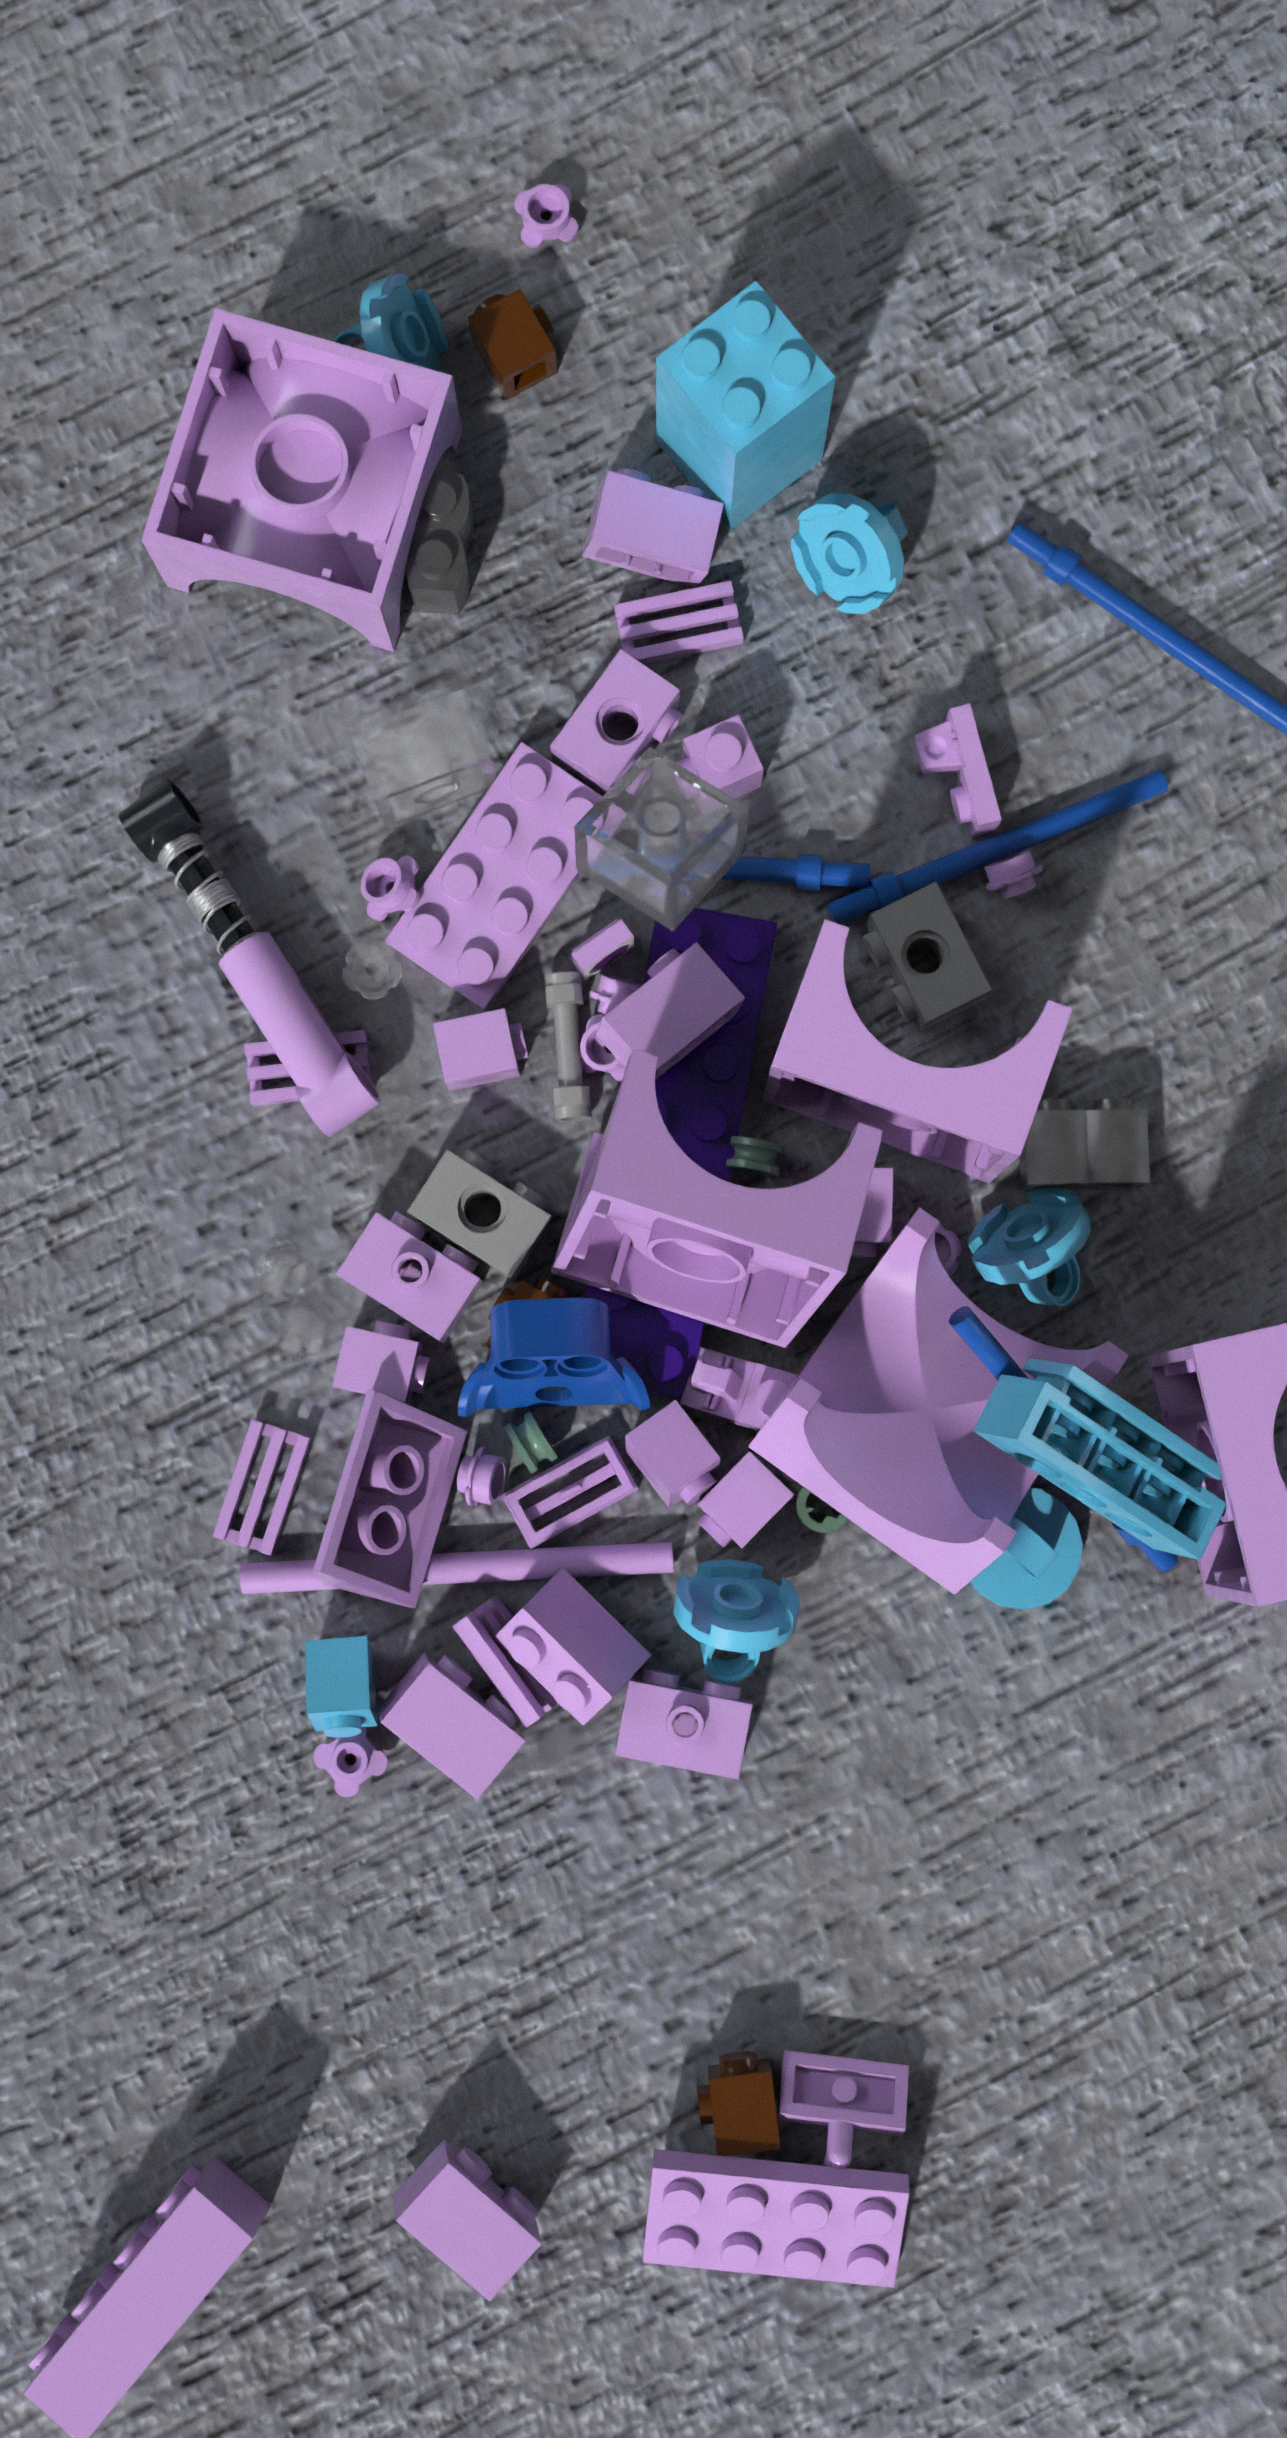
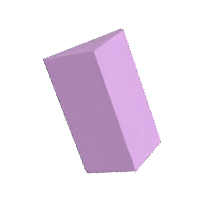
M367 1390L313 1568L314 1574L324 1585L397 1605L416 1608L467 1430L378 1391Z

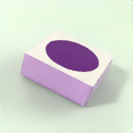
M616 919L572 950L573 965L586 982L633 949L634 936L622 919Z

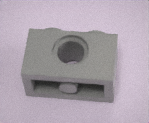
M937 882L870 914L866 924L869 933L863 935L866 949L877 968L887 966L897 985L890 989L895 1006L905 1022L912 1019L915 1020L920 1032L984 1001L992 991ZM915 947H926L932 950L938 959V969L928 974L916 972L907 961V952Z
M468 1149L465 1150L461 1158L446 1150L407 1212L420 1223L514 1282L553 1222L551 1215L543 1211L548 1200L520 1182L516 1183L513 1190L502 1185L492 1178L497 1168ZM483 1195L496 1198L501 1204V1213L494 1224L488 1227H477L469 1222L468 1208L475 1198Z

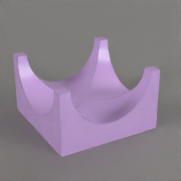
M215 308L141 539L167 587L190 593L193 582L199 580H224L267 589L317 607L354 627L368 639L371 646L394 652L401 632L400 602L405 568L420 508L441 456L445 450L457 451L463 431L452 375Z
M825 919L771 1064L762 1101L852 1133L858 1122L883 1130L880 1142L882 1145L986 1183L992 1182L1018 1159L1022 1153L1073 1008L1047 1000L1037 1021L1024 1038L1017 1037L1011 1049L989 1061L959 1068H939L913 1062L901 1057L879 1042L858 1017L849 998L844 977V950L849 928Z
M633 1048L605 1133L602 1135L594 1132L590 1140L550 1273L786 1348L847 1273L883 1130L858 1122L841 1157L823 1173L801 1184L776 1189H757L736 1185L722 1180L698 1166L676 1144L663 1122L656 1098L655 1074L659 1056Z
M919 1207L869 1272L748 1447L955 1595L1005 1552L1017 1531L1009 1526L1011 1520L1038 1473L973 1432L998 1381L949 1324L950 1316L960 1307H970L1022 1370L1028 1358L1072 1364L1106 1386L1117 1375L1129 1355L1109 1341L1096 1348L1086 1350H1068L1045 1345L1024 1337L991 1318L961 1292L945 1271L935 1247V1232L940 1221ZM1023 1370L1029 1379L1036 1380V1378Z
M1287 1323L1146 1356L1163 1426L1217 1462L1221 1472V1480L1205 1477L1201 1487H1204L1226 1502L1223 1514L1201 1560H1197L1206 1596L1256 1607L1287 1600V1488L1280 1475L1274 1451L1275 1417L1281 1396L1287 1386Z

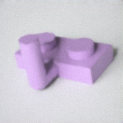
M784 2050L781 2063L777 2120L827 2126V2151L822 2166H830L839 2170L848 2168L852 2159L853 2130L903 2136L906 2129L909 2065Z

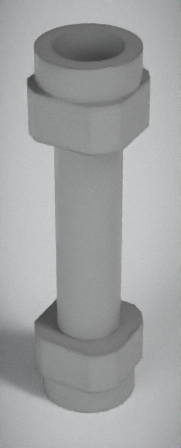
M551 973L545 976L547 1008L553 1009L559 1079V1088L553 1089L555 1120L569 1122L591 1119L590 1087L583 1086L577 1008L583 1006L581 973Z

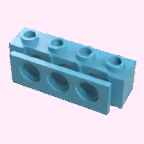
M1028 1358L1023 1370L1036 1378V1380L1001 1374L973 1432L1152 1549L1201 1560L1226 1507L1225 1501L1204 1487H1201L1205 1477L1217 1480L1222 1479L1217 1462L1072 1364Z

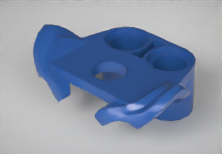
M592 1298L528 1299L505 1301L491 1309V1356L487 1364L480 1362L463 1385L458 1403V1416L469 1417L480 1409L628 1403L640 1410L650 1409L651 1407L646 1387L636 1370L624 1357L615 1359L610 1352V1318L607 1304ZM556 1386L564 1387L565 1389L545 1390L542 1388Z

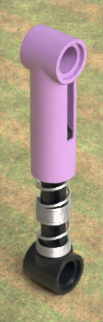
M166 779L121 811L119 819L131 840L152 863L160 862L166 872L175 874L174 885L177 889L186 891L188 895L187 906L191 909L199 924H203L202 929L204 932L213 934L217 939L216 950L218 954L224 955L219 961L220 968L297 1085L296 1093L319 1129L328 1137H332L380 1104L381 1098L374 1084L359 1063L346 1052L269 932H254L248 923L251 915L244 916L238 907L241 899L238 898V895L227 879H220L223 872H215L206 858L209 850H203L205 844L200 838V831L204 829L203 822L179 787L170 779Z

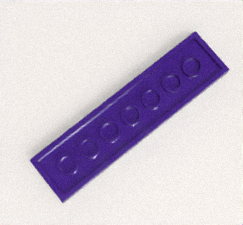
M658 901L643 984L651 979L647 974L649 968L665 953L675 948L681 955L697 942L745 997L732 1019L655 1080L658 1108L663 1122L676 1144L698 1166L712 1175L730 1182L732 1168L725 1166L727 1159L732 1158L735 1154L733 1146L730 1145V1140L732 1136H738L777 922ZM586 1284L584 1298L600 1300L607 1304L609 1308L610 1352L615 1359L624 1357L643 1380L648 1393L681 1399L688 1378L693 1374L697 1363L704 1322Z

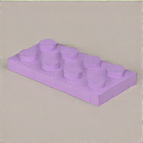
M521 742L418 891L420 899L417 906L412 911L403 913L384 942L469 1001L487 1011L582 873L592 854L599 848L621 816V809Z
M654 2149L644 2237L643 2263L894 2288L909 2198V2175L850 2168L839 2170L830 2166Z

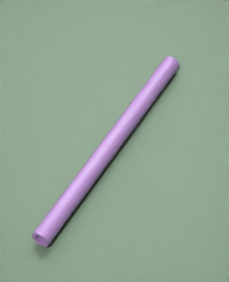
M672 1542L431 1554L423 1585L551 1579L562 1567L573 1578L674 1573ZM316 1559L241 1563L240 1566L242 1594L334 1590L338 1588L324 1585L314 1574L313 1568Z

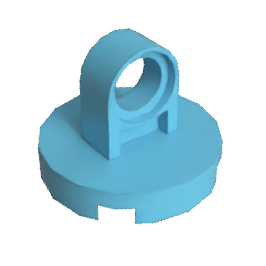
M403 273L389 275L371 282L362 295L359 311L360 322L337 335L334 342L350 346L351 339L357 337L364 340L368 352L439 371L440 368L439 354L448 351V341L441 317L430 296L423 288L413 292L406 284L409 276ZM440 370V371H439V372L448 374V370H446V371H441V370Z
M830 493L818 499L801 512L797 519L800 520L799 531L791 538V550L796 569L807 587L816 596L825 591L832 599L841 602L835 609L843 613L865 614L882 605L894 594L902 582L904 557L900 541L908 534L897 504L889 503L874 507L868 501L850 493Z
M1060 1187L1039 1188L1025 1192L1029 1203L1020 1205L1011 1211H1008L1005 1203L993 1208L977 1223L968 1238V1246L973 1253L971 1257L978 1272L986 1281L996 1284L1019 1283L1024 1295L1032 1303L1051 1306L1068 1305L1075 1298L1080 1285V1269L1074 1255L1083 1247L1091 1233V1219L1086 1209L1081 1205L1077 1195L1073 1190ZM1055 1270L1054 1285L1049 1292L1047 1288V1274Z
M1029 1488L1009 1525L1017 1531L1016 1535L1005 1552L970 1581L977 1593L995 1604L1022 1610L1047 1605L1068 1590L1080 1569L1083 1549L1078 1523L1064 1503L1042 1489Z
M733 1559L705 1561L698 1564L696 1575L686 1578L685 1574H683L678 1579L673 1614L681 1629L700 1642L704 1669L711 1678L719 1682L733 1683L749 1677L757 1667L760 1652L785 1644L796 1630L800 1597L793 1585L784 1577L781 1579L780 1586L774 1581L762 1577L764 1567L753 1562ZM715 1649L742 1653L739 1657L726 1661L713 1656Z

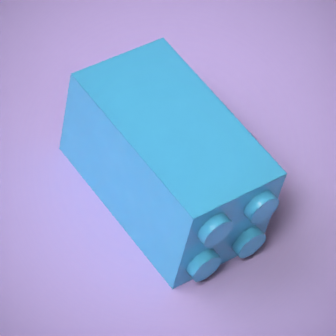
M754 281L656 357V442L693 487L707 492L709 499L724 503L720 520L731 531L823 459L836 377L759 283Z

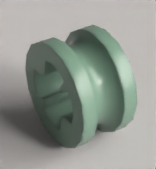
M731 1137L730 1145L733 1146L735 1154L732 1158L727 1159L725 1167L732 1168L736 1172L754 1176L779 1177L780 1169L776 1167L775 1159L777 1156L783 1155L784 1146L756 1138Z
M531 1411L524 1414V1421L521 1425L514 1426L509 1423L504 1426L508 1437L531 1474L539 1470L538 1464L541 1460L549 1459L552 1462L558 1458Z
M802 1486L795 1500L796 1514L801 1523L810 1530L820 1533L833 1532L845 1524L848 1518L840 1512L835 1518L825 1515L820 1523L810 1518L808 1513L813 1511L814 1508L806 1507V1500L811 1492Z

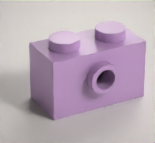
M619 469L617 472L607 470L597 488L582 557L697 588L709 572L724 503L709 499L707 492L693 486L679 485L672 489L651 483L652 479L650 476L637 470Z
M697 942L681 955L675 948L665 953L647 971V974L651 977L650 980L635 992L629 985L623 987L601 1007L600 1010L605 1016L602 1018L596 1035L625 1069L633 1048L659 1056L655 1080H657L732 1019L743 1003L745 997Z
M396 1211L392 1218L388 1220L376 1212L336 1275L445 1344L484 1283L473 1274L478 1263L449 1244L446 1245L442 1253L421 1241L427 1230Z
M563 1567L494 1637L511 1654L512 1658L522 1665L555 1698L558 1704L582 1725H585L601 1710L651 1656Z
M424 1652L378 1707L380 1723L478 1800L526 1741L520 1728L516 1725L519 1719L509 1705L496 1694L492 1693L485 1700L472 1690L468 1685L473 1680V1677L453 1659L444 1655L437 1662L428 1653Z
M644 1668L642 1678L631 1677L629 1679L615 1756L739 1780L753 1705L751 1699L740 1698L742 1687L712 1680H705L703 1690L679 1686L681 1675L650 1668Z
M443 2139L393 2195L395 2219L403 2228L490 2302L542 2244L536 2222L538 2212L533 2204L517 2189L511 2187L505 2192L489 2178L492 2175L490 2168L475 2152L467 2147H464L459 2152Z

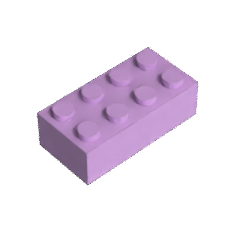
M215 2155L202 2171L191 2164L155 2211L162 2217L161 2221L152 2214L146 2218L113 2262L120 2270L118 2271L109 2263L86 2291L82 2300L71 2312V2315L68 2313L43 2343V2347L28 2364L37 2374L23 2394L71 2437L89 2438L253 2240L271 2204Z

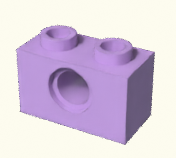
M620 649L550 745L552 761L610 802L620 788L628 793L639 781L648 765V762L642 758L655 740L664 744L680 723L683 716L677 710L680 707V689ZM617 718L628 719L637 727L635 734L623 741L611 739L606 735L604 729L610 721Z

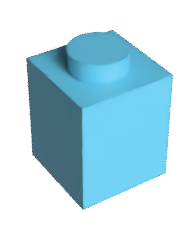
M368 1636L305 1641L307 1716L315 1731H324V1735L328 1737L346 1738L359 1735L362 1732V1727L377 1726L375 1653Z

